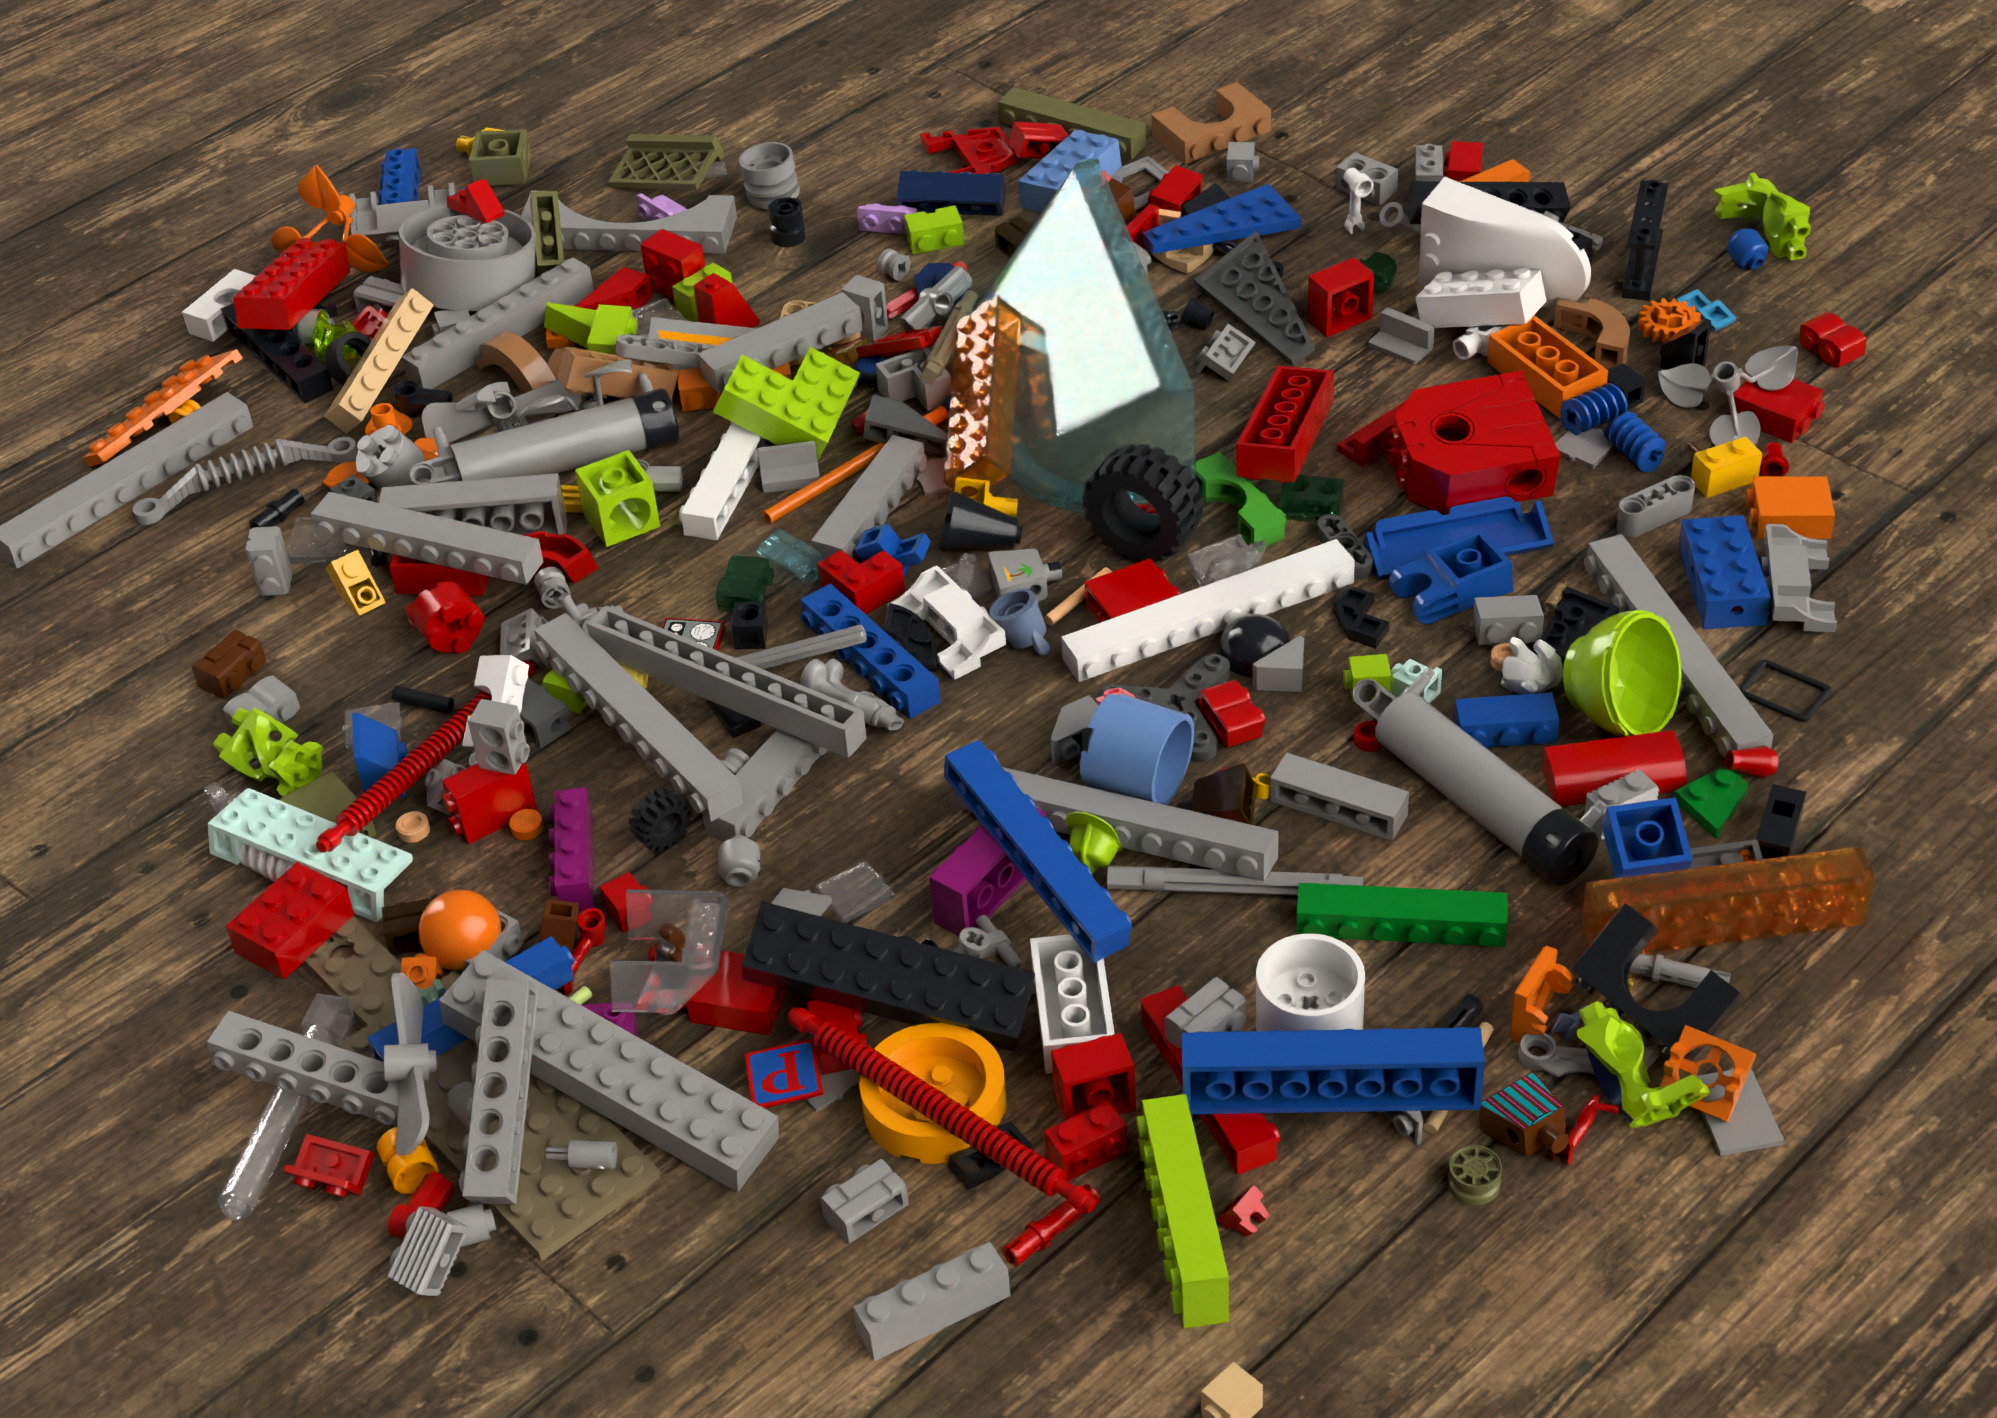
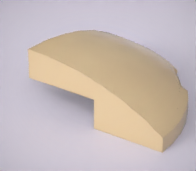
M1144 244V247L1158 260L1184 273L1195 270L1214 252L1213 244L1153 254Z

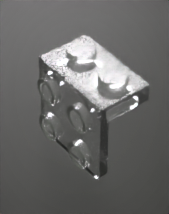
M1239 534L1187 555L1185 560L1199 586L1202 587L1256 568L1258 562L1263 558L1262 555L1267 548L1265 540H1261L1247 546L1242 535Z

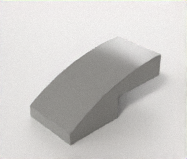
M492 383L464 397L456 404L457 411L477 412L496 402L494 393L499 391L510 393L508 383Z

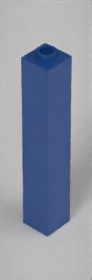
M552 936L505 961V963L553 990L574 980L571 967L574 964L573 956L565 945L560 947ZM440 998L424 1006L421 1043H428V1050H436V1056L468 1039L465 1035L443 1023L439 1004ZM397 1022L367 1037L374 1059L384 1062V1045L399 1044Z

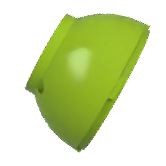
M1646 610L1626 611L1608 617L1594 626L1585 636L1576 639L1567 652L1563 668L1564 688L1572 706L1578 711L1584 712L1602 730L1615 736L1625 737L1661 731L1674 715L1681 686L1679 649L1667 621L1662 616H1656L1654 613Z

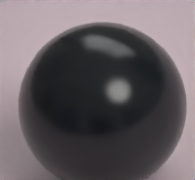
M1249 614L1237 618L1227 626L1219 641L1218 655L1228 659L1230 671L1242 676L1253 677V663L1290 642L1291 638L1284 626L1272 617L1262 614Z

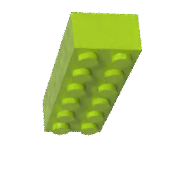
M1186 1094L1142 1100L1143 1115L1136 1116L1140 1138L1137 1139L1140 1161H1144L1146 1166L1144 1169V1179L1147 1191H1151L1152 1194L1150 1206L1153 1221H1157L1159 1229H1157L1160 1252L1164 1251L1166 1258L1163 1260L1166 1282H1171L1172 1286L1170 1299L1173 1314L1181 1315L1183 1329L1229 1322V1275Z

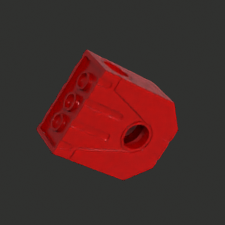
M1522 370L1499 374V376L1493 375L1415 389L1394 416L1393 429L1389 430L1391 449L1387 450L1388 463L1391 467L1395 466L1397 485L1399 488L1404 489L1408 500L1431 510H1436L1442 515H1448L1451 507L1505 496L1511 497L1514 502L1527 501L1529 498L1532 500L1554 495L1561 455Z

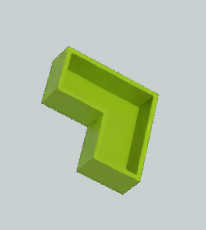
M810 347L794 379L791 380L742 354L713 412L776 445L814 441L817 460H819L860 372Z

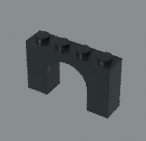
M1624 903L1571 970L1579 976L1575 982L1591 995L1597 990L1607 999L1603 1005L1607 1008L1616 1009L1619 1018L1623 1013L1631 1017L1635 1021L1632 1025L1645 1039L1649 1040L1653 1035L1661 1041L1663 1045L1659 1050L1670 1058V1049L1676 1042L1678 1043L1685 1025L1713 1036L1744 999V996L1714 971L1710 970L1681 1005L1666 1011H1652L1639 1006L1629 989V971L1636 957L1659 930L1632 907ZM1704 1046L1693 1049L1684 1058L1693 1061Z

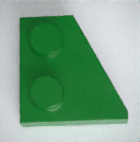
M1723 766L1675 790L1674 797H1676L1678 805L1716 839L1721 835L1726 821L1730 820L1736 812V806L1744 800L1748 793L1749 784L1734 770H1728Z

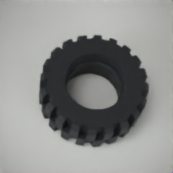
M1128 444L1111 451L1085 483L1082 505L1083 508H1086L1084 515L1086 521L1091 523L1090 529L1094 535L1098 534L1100 536L1102 544L1106 547L1108 545L1114 549L1113 552L1119 556L1123 554L1128 556L1129 560L1139 561L1142 559L1144 561L1151 559L1155 562L1156 560H1166L1170 556L1175 555L1194 532L1202 518L1203 499L1201 492H1198L1199 484L1196 478H1191V471L1186 465L1182 466L1178 462L1179 459L1173 454L1171 456L1165 454L1164 449L1159 447L1152 449L1147 444H1138L1137 446L1135 444ZM1127 491L1134 492L1149 501L1157 511L1158 516L1140 509L1131 500Z

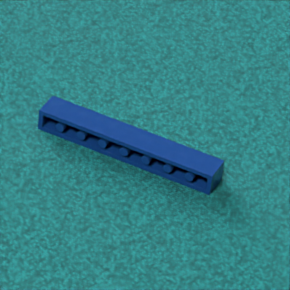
M977 740L946 754L944 778L1092 962L1095 963L1129 946L1132 929L1129 916L1117 908L1107 889L1100 887L1094 880L1088 866L1080 863L1073 854L1069 843L1066 840H1062L1054 831L1051 821L1039 813L1035 808L1032 798L1020 790L1013 775L1010 772H1006L998 763L995 753L992 750H988L980 740Z

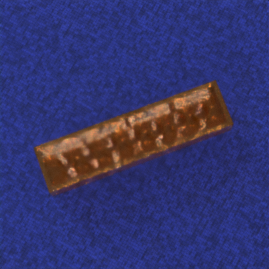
M998 295L989 301L983 302L977 310L963 316L957 323L943 483L953 491L957 477L990 481L989 487L1010 474L1021 313ZM965 486L961 489V493L971 497L977 494V490L972 486Z
M1862 847L1586 882L1581 932L1588 948L1624 903L1632 907L1659 930L1641 951V954L1673 949L1680 950L1704 945H1717L1719 943L1742 940L1749 941L1757 938L1785 936L1810 931L1817 932L1825 929L1854 927L1865 924L1875 876Z

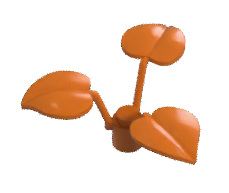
M315 165L301 179L298 190L308 205L313 208L322 207L323 211H327V216L303 238L310 239L328 221L334 225L345 223L342 242L346 243L349 265L364 272H376L386 268L390 262L384 258L372 240L362 234H352L348 237L350 224L353 221L350 215L356 208L355 203L346 195H338L325 173L318 165ZM285 226L277 229L272 235L271 245L281 255L296 240L303 238H301L295 228Z
M380 403L370 409L372 418L365 428V433L370 436L387 425H393L405 435L412 429L413 424L407 415L395 410L391 404ZM420 438L414 442L423 452L424 461L439 457L434 438ZM356 461L344 462L330 470L326 478L322 480L325 486L332 488L344 479L354 475L366 484H371L369 480L357 471Z

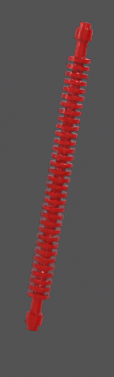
M522 660V662L529 665L528 678L532 677L536 668L534 662ZM482 690L374 783V785L360 795L358 799L338 814L336 826L326 829L318 836L316 842L317 849L322 853L331 852L341 844L342 838L345 835L355 836L393 803L395 799L449 754L451 750L463 741L468 716L472 715L481 699L491 701L492 695Z
M794 1007L789 1011L788 1019L790 1024L802 1033L809 1032L815 1036L814 1044L829 1053L846 1066H849L860 1075H863L874 1084H877L888 1093H891L900 1101L905 1102L908 1106L934 1121L945 1130H948L959 1139H962L965 1143L985 1154L996 1163H999L1019 1178L1021 1177L1039 1191L1044 1192L1049 1197H1053L1057 1193L1067 1199L1068 1205L1080 1213L1084 1211L1091 1213L1096 1207L1097 1200L1093 1198V1193L1081 1185L1075 1187L1066 1181L1065 1170L1043 1158L1024 1144H1021L1004 1131L999 1130L982 1117L977 1116L974 1112L946 1094L941 1093L932 1085L926 1083L874 1048H871L868 1044L857 1039L832 1021L821 1024L815 1020L814 1014L803 1007Z

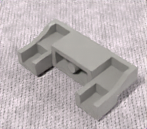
M454 182L448 183L449 189L434 190L433 185H428L429 201L420 200L378 205L375 191L370 192L371 197L356 199L354 193L349 194V197L356 206L351 214L353 219L351 222V234H362L372 241H381L382 245L398 246L401 224L408 217L419 211L447 205V197L456 194Z

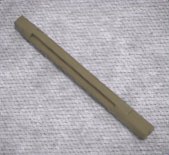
M966 290L962 299L956 303L923 365L920 379L930 385L942 374L973 313V306L978 299V295L974 291Z

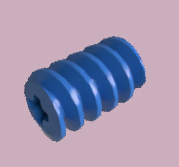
M1606 383L1591 391L1589 390L1565 400L1560 410L1562 424L1567 431H1571L1574 435H1579L1581 431L1586 432L1590 428L1598 427L1599 424L1602 425L1607 423L1608 420L1611 421L1617 418V416L1619 417L1627 412L1628 405L1620 388L1612 383Z
M1632 411L1625 412L1606 426L1604 431L1605 438L1610 440L1641 471L1651 472L1661 464L1666 447L1665 440L1651 430L1648 425L1644 424L1643 420L1637 418L1635 413Z

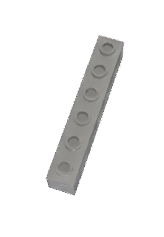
M486 979L485 991H482L480 994L479 1006L480 1011L483 1013L481 1026L477 1027L475 1035L476 1046L479 1048L477 1062L473 1063L471 1071L472 1082L475 1084L473 1098L469 1099L467 1107L468 1118L471 1120L469 1134L465 1135L463 1142L464 1154L467 1156L466 1168L462 1170L459 1178L462 1196L473 1204L516 1205L539 991L530 980ZM507 1013H512L510 1022L505 1026H499L501 1017ZM508 1048L506 1058L500 1062H495L496 1054L501 1049ZM504 1084L502 1094L496 1098H491L494 1087ZM500 1120L499 1129L495 1133L488 1135L487 1129L490 1123ZM491 1156H496L495 1166L489 1171H484L485 1161Z
M231 1011L226 1013L207 1041L211 1064L221 1070H231L246 1075L253 1081H264L278 1086L286 1092H296L311 1097L318 1103H329L341 1107L351 1114H361L373 1118L381 1124L397 1126L400 1081H384V1062Z

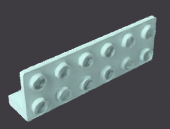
M250 788L244 790L208 822L210 854L238 865L241 862L239 859L240 848L245 843L293 864L299 862L327 878L347 885L354 913L374 922H378L382 918L384 889L413 861L412 854L359 832L353 837L345 835L342 838L341 844L333 851L322 853L316 847L317 838L326 829L334 828L336 823Z

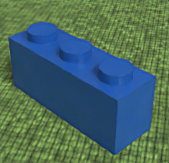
M1552 692L1455 699L1454 723L1486 748L1557 743L1559 716Z

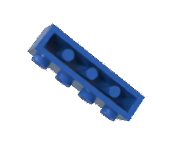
M416 148L386 151L385 162H381L383 176H380L381 190L378 191L380 205L419 201L421 168Z

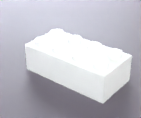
M1527 267L1509 272H1504L1503 269H1494L1487 273H1478L1475 270L1455 275H1452L1451 272H1442L1437 274L1415 297L1420 320L1435 326L1434 328L1526 324L1546 302L1541 270H1530Z
M1071 934L1030 938L1033 973H1036L1034 985L1045 1074L1053 1073L1051 1050L1115 1034L1104 958L1093 963Z

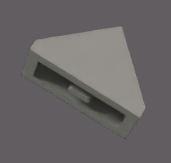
M1302 636L1296 637L1253 663V688L1263 691L1302 692L1304 667V638Z

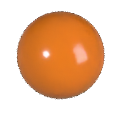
M462 889L445 892L433 899L425 908L419 923V939L424 952L429 957H437L441 967L451 971L464 970L465 960L478 956L482 950H488L502 932L501 920L493 904L479 893Z

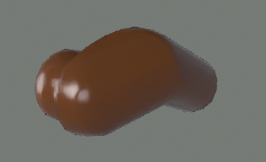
M664 923L659 929V935L674 946L669 951L668 956L682 965L686 962L688 956L691 957L692 947L679 928L671 923Z

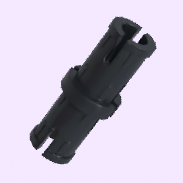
M293 488L277 501H271L263 512L249 520L251 529L271 527L278 522H284L287 519V515L305 503L303 495Z

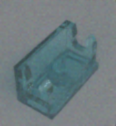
M777 528L756 549L758 555L766 557L764 562L767 564L775 562L795 574L798 579L803 578L810 572L808 577L801 582L806 587L819 578L817 563L823 560L821 553L780 528Z

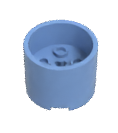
M1110 693L1100 703L1088 726L1093 731L1089 737L1088 751L1084 750L1081 752L1080 775L1082 782L1095 789L1168 805L1176 795L1190 762L1194 743V722L1192 717L1188 714L1119 693L1114 695Z

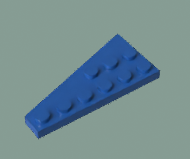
M1268 183L1143 232V243L1153 254L1218 243L1225 240L1247 238L1255 231L1259 235L1298 229L1301 228L1302 218Z

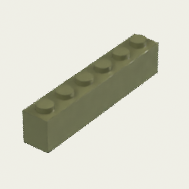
M1015 87L998 101L999 124L1010 127L1013 126L1014 122L1061 124L1068 135L1074 130H1084L1085 132L1097 135L1103 134L1107 137L1118 139L1121 158L1131 161L1146 146V123Z

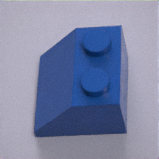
M353 713L351 716L354 760L365 792L408 755L406 743L399 742L395 729L360 713ZM406 792L401 794L399 797H405Z

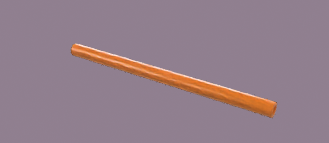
M940 406L923 417L937 425L946 420L949 415L947 410ZM877 443L762 512L765 522L772 524L869 466L885 444Z

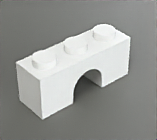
M234 269L182 311L188 333L214 342L226 332L227 328L221 308L234 303L233 297L256 276Z
M512 655L480 656L474 686L492 695L491 701L517 705L520 714L525 684L528 679L529 665ZM468 716L462 747L474 752L475 749L468 725L470 716Z

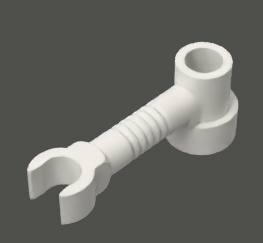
M1356 168L1348 169L1343 176L1344 181L1350 188V213L1347 216L1344 227L1351 235L1353 234L1355 224L1362 231L1364 230L1365 223L1362 221L1360 214L1361 198L1369 195L1374 186L1373 181L1366 174L1360 173Z

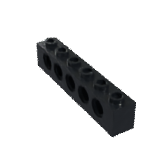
M1411 181L1404 196L1410 224H1421L1422 203L1440 181ZM1460 182L1541 214L1548 211L1558 216L1561 223L1564 222L1571 209L1564 182Z
M234 303L221 308L227 331L301 401L307 403L334 390L331 381L333 377L330 375L326 363L323 364L318 359L316 353L309 351L302 340L296 339L290 330L241 329L237 325Z

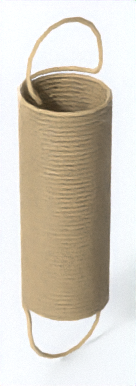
M1559 583L1543 604L1547 612L1554 611L1557 604L1562 600L1563 592L1566 588L1565 583Z

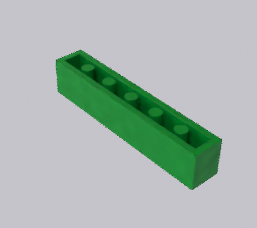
M1299 883L1296 935L1321 934L1348 940L1360 939L1506 947L1508 898L1507 893L1318 883Z

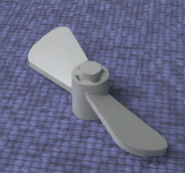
M558 380L517 397H513L504 391L494 393L496 402L477 412L457 411L456 404L458 402L431 403L423 410L422 423L426 438H434L433 429L441 427L448 444H451L489 426L494 425L498 427L497 423L499 421L516 417L524 407L540 398L558 394L569 395L579 407L581 396L580 394L566 391L565 387ZM560 402L538 408L527 413L525 416L571 413L574 410L568 403ZM515 419L509 420V424L511 425Z
M393 973L391 984L399 1044L384 1045V1081H400L396 1152L398 1155H410L423 1141L429 1126L430 1116L423 1080H429V1072H436V1050H428V1043H421L424 1006L417 987L404 973Z

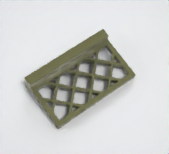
M629 134L626 139L629 148L608 183L611 188L698 190L713 162H721L725 154L716 135ZM648 164L647 167H645V168H643V169H641V170H639V171H637V172L634 171V170H636V169H638V168H640V167H642V166ZM669 164V167L658 173L656 172V170ZM691 165L690 168H688V169H686V170H684V171H682V172H680V173L677 172V171H679V170L685 168L686 166ZM630 172L632 173V175L624 179H621V177L629 174ZM651 173L654 174V175L648 177L647 179H641V178H643V177H645V176H647V175H649V174H651ZM675 173V176H673V177H671V178H669V179H667V180H662V179L668 177L669 175ZM696 174L693 180H685L686 178Z

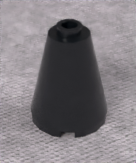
M951 491L939 549H1013L1014 543L1020 544L1023 526H1018V519L959 492Z

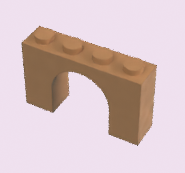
M1236 82L1216 90V112L1226 120L1211 124L1194 122L1172 106L1152 114V136L1184 164L1228 148L1229 142H1244L1270 132L1271 109Z

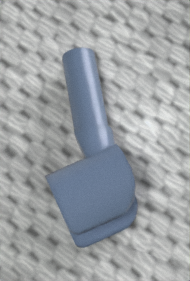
M1582 1005L1571 1015L1561 1013L1551 1033L1561 1032L1566 1035L1564 1041L1570 1042L1579 1025V1020L1582 1018L1579 1010L1586 1007V1005Z

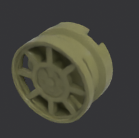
M1467 1145L1457 1149L1449 1160L1447 1183L1453 1197L1468 1205H1483L1494 1200L1500 1191L1502 1163L1500 1158L1491 1149L1480 1145ZM1479 1152L1488 1155L1489 1157L1486 1158L1478 1154Z

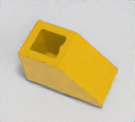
M358 550L332 561L325 568L340 597L358 617L386 603Z

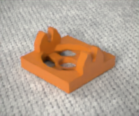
M1547 945L1542 948L1514 992L1510 1037L1511 1040L1518 1043L1521 1042L1522 1037L1527 1033L1530 1035H1543L1547 1029L1545 1023L1548 1020L1543 1011L1553 997V991L1557 993H1570L1573 988L1571 982L1575 975L1565 966L1556 963L1558 950Z
M1685 1025L1678 1043L1676 1042L1670 1049V1059L1665 1061L1663 1071L1665 1075L1660 1087L1679 1081V1069L1697 1076L1700 1066L1703 1064H1713L1718 1070V1077L1715 1082L1706 1086L1709 1089L1715 1088L1718 1085L1726 1088L1725 1095L1712 1101H1703V1098L1690 1105V1107L1729 1123L1757 1054ZM1697 1047H1712L1707 1059L1700 1060L1697 1063L1684 1058L1687 1053ZM1723 1052L1729 1056L1734 1065L1731 1077L1724 1075L1719 1065Z

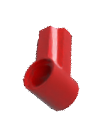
M432 1171L430 1174H426L406 1205L400 1203L393 1209L388 1221V1233L391 1236L404 1239L407 1232L405 1228L409 1216L417 1210L418 1206L436 1208L442 1211L455 1191L453 1182L438 1172Z

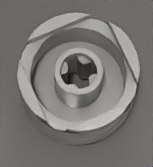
M387 425L370 436H363L357 444L359 449L356 457L357 471L380 490L381 487L411 485L410 469L415 464L424 461L423 452L417 445L393 425Z

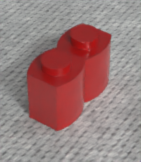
M1825 312L1800 325L1799 343L1801 346L1813 354H1819L1821 359L1830 366L1839 368L1865 355L1866 336L1856 327L1846 325L1840 317L1831 312Z
M1231 680L1200 690L1199 708L1226 748L1262 737L1263 726L1266 723L1265 716L1261 708H1256L1251 702V697L1246 687H1242L1236 680Z

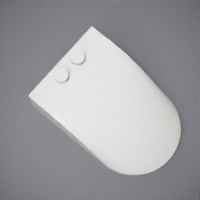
M1444 177L1422 203L1418 284L1423 287L1428 285L1437 274L1442 272H1451L1452 275L1462 274L1471 270H1475L1478 273H1487L1494 269H1503L1504 272H1509L1527 267L1530 270H1541L1546 302L1541 308H1556L1559 298L1576 302L1583 295L1590 283L1591 267L1585 250H1579L1577 245L1571 240L1574 235L1558 222L1450 178Z

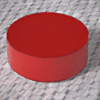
M1364 721L1356 725L1353 742L1357 748L1372 752L1383 747L1375 737L1377 722Z

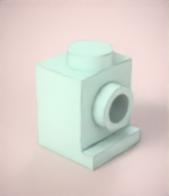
M1409 659L1404 665L1397 663L1391 670V694L1396 698L1399 697L1406 687H1409L1419 674L1423 673L1428 667L1412 659ZM1438 667L1433 670L1435 675L1430 679V683L1419 694L1428 703H1431L1441 693L1442 669Z

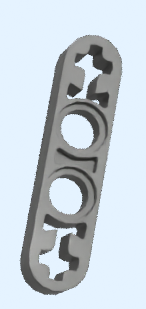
M624 334L617 337L615 352L617 355L629 359L700 367L698 354L717 345Z

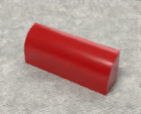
M1674 730L1544 747L1542 771L1553 801L1561 807L1586 804L1587 792L1592 793L1593 790H1598V787L1601 788L1603 785H1609V782L1614 783V780H1619L1620 777L1625 778V774L1629 775L1630 772H1636V769L1641 770L1658 786V794L1675 792V790L1687 785L1685 760Z

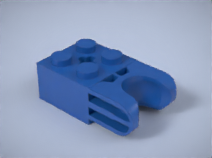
M1478 530L1427 550V556L1396 568L1389 578V587L1400 598L1416 596L1413 603V615L1422 624H1430L1474 607V598L1499 597L1512 592V562L1482 530Z

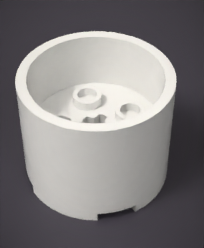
M1297 934L1283 938L1271 945L1260 957L1256 969V1031L1363 1030L1365 970L1357 953L1342 941L1321 934Z

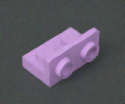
M642 193L636 196L637 212L642 219L647 221L665 218L687 210L662 194L653 199Z
M877 203L859 206L857 209L859 230L906 234L904 215L917 213V208L886 206Z

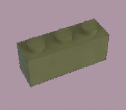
M557 191L531 192V217L536 233L537 277L564 262Z

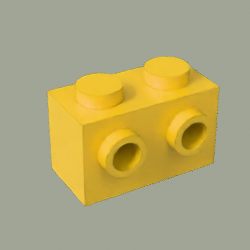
M1745 436L1694 453L1691 479L1695 482V487L1706 498L1751 484L1753 476H1759L1762 452Z

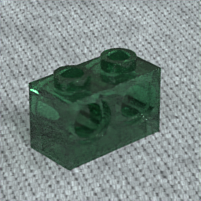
M1298 475L1295 482L1283 483L1280 494V509L1283 511L1286 520L1317 523L1319 518L1324 515L1334 514L1341 517L1344 503V479Z

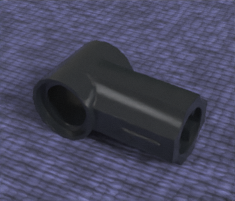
M402 381L394 387L397 410L409 418L417 417L423 413L424 408L431 403L453 402L452 392L420 388L415 381Z

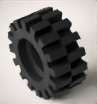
M659 788L655 789L654 795L650 792L647 793L644 802L641 799L637 802L639 808L632 810L631 814L634 817L629 818L630 832L646 848L653 852L655 850L663 852L664 847L667 850L672 848V842L678 844L681 841L678 837L681 834L685 836L688 832L685 827H691L692 821L689 819L693 817V812L690 811L691 807L674 791H670L668 788H663L662 791Z

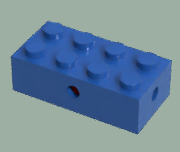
M1744 516L1682 519L1678 548L1703 629L1766 625L1771 596Z

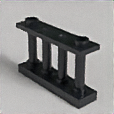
M1641 180L1627 242V248H1631L1622 289V298L1650 301L1663 236V229L1660 228L1669 183L1657 180Z

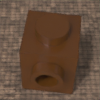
M545 899L539 943L552 936L560 947L565 945L572 954L579 903Z

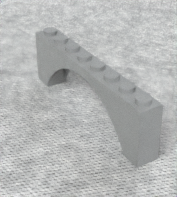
M530 193L521 216L532 224ZM708 195L706 200L683 212L657 220L637 223H613L591 219L572 211L558 199L563 249L641 251V243L660 229H664L701 244L703 253L725 254L737 219L734 196Z

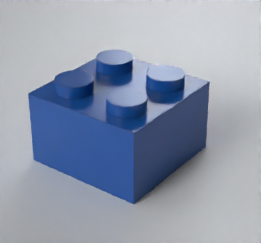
M1676 797L1607 807L1602 822V829L1617 887L1687 877L1693 859Z

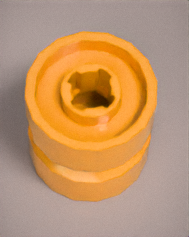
M396 1126L382 1135L376 1149L383 1165L387 1167L386 1170L394 1189L402 1194H413L426 1174H430L432 1171L439 1172V1169L431 1151L427 1147L425 1139L410 1155H398L396 1152Z

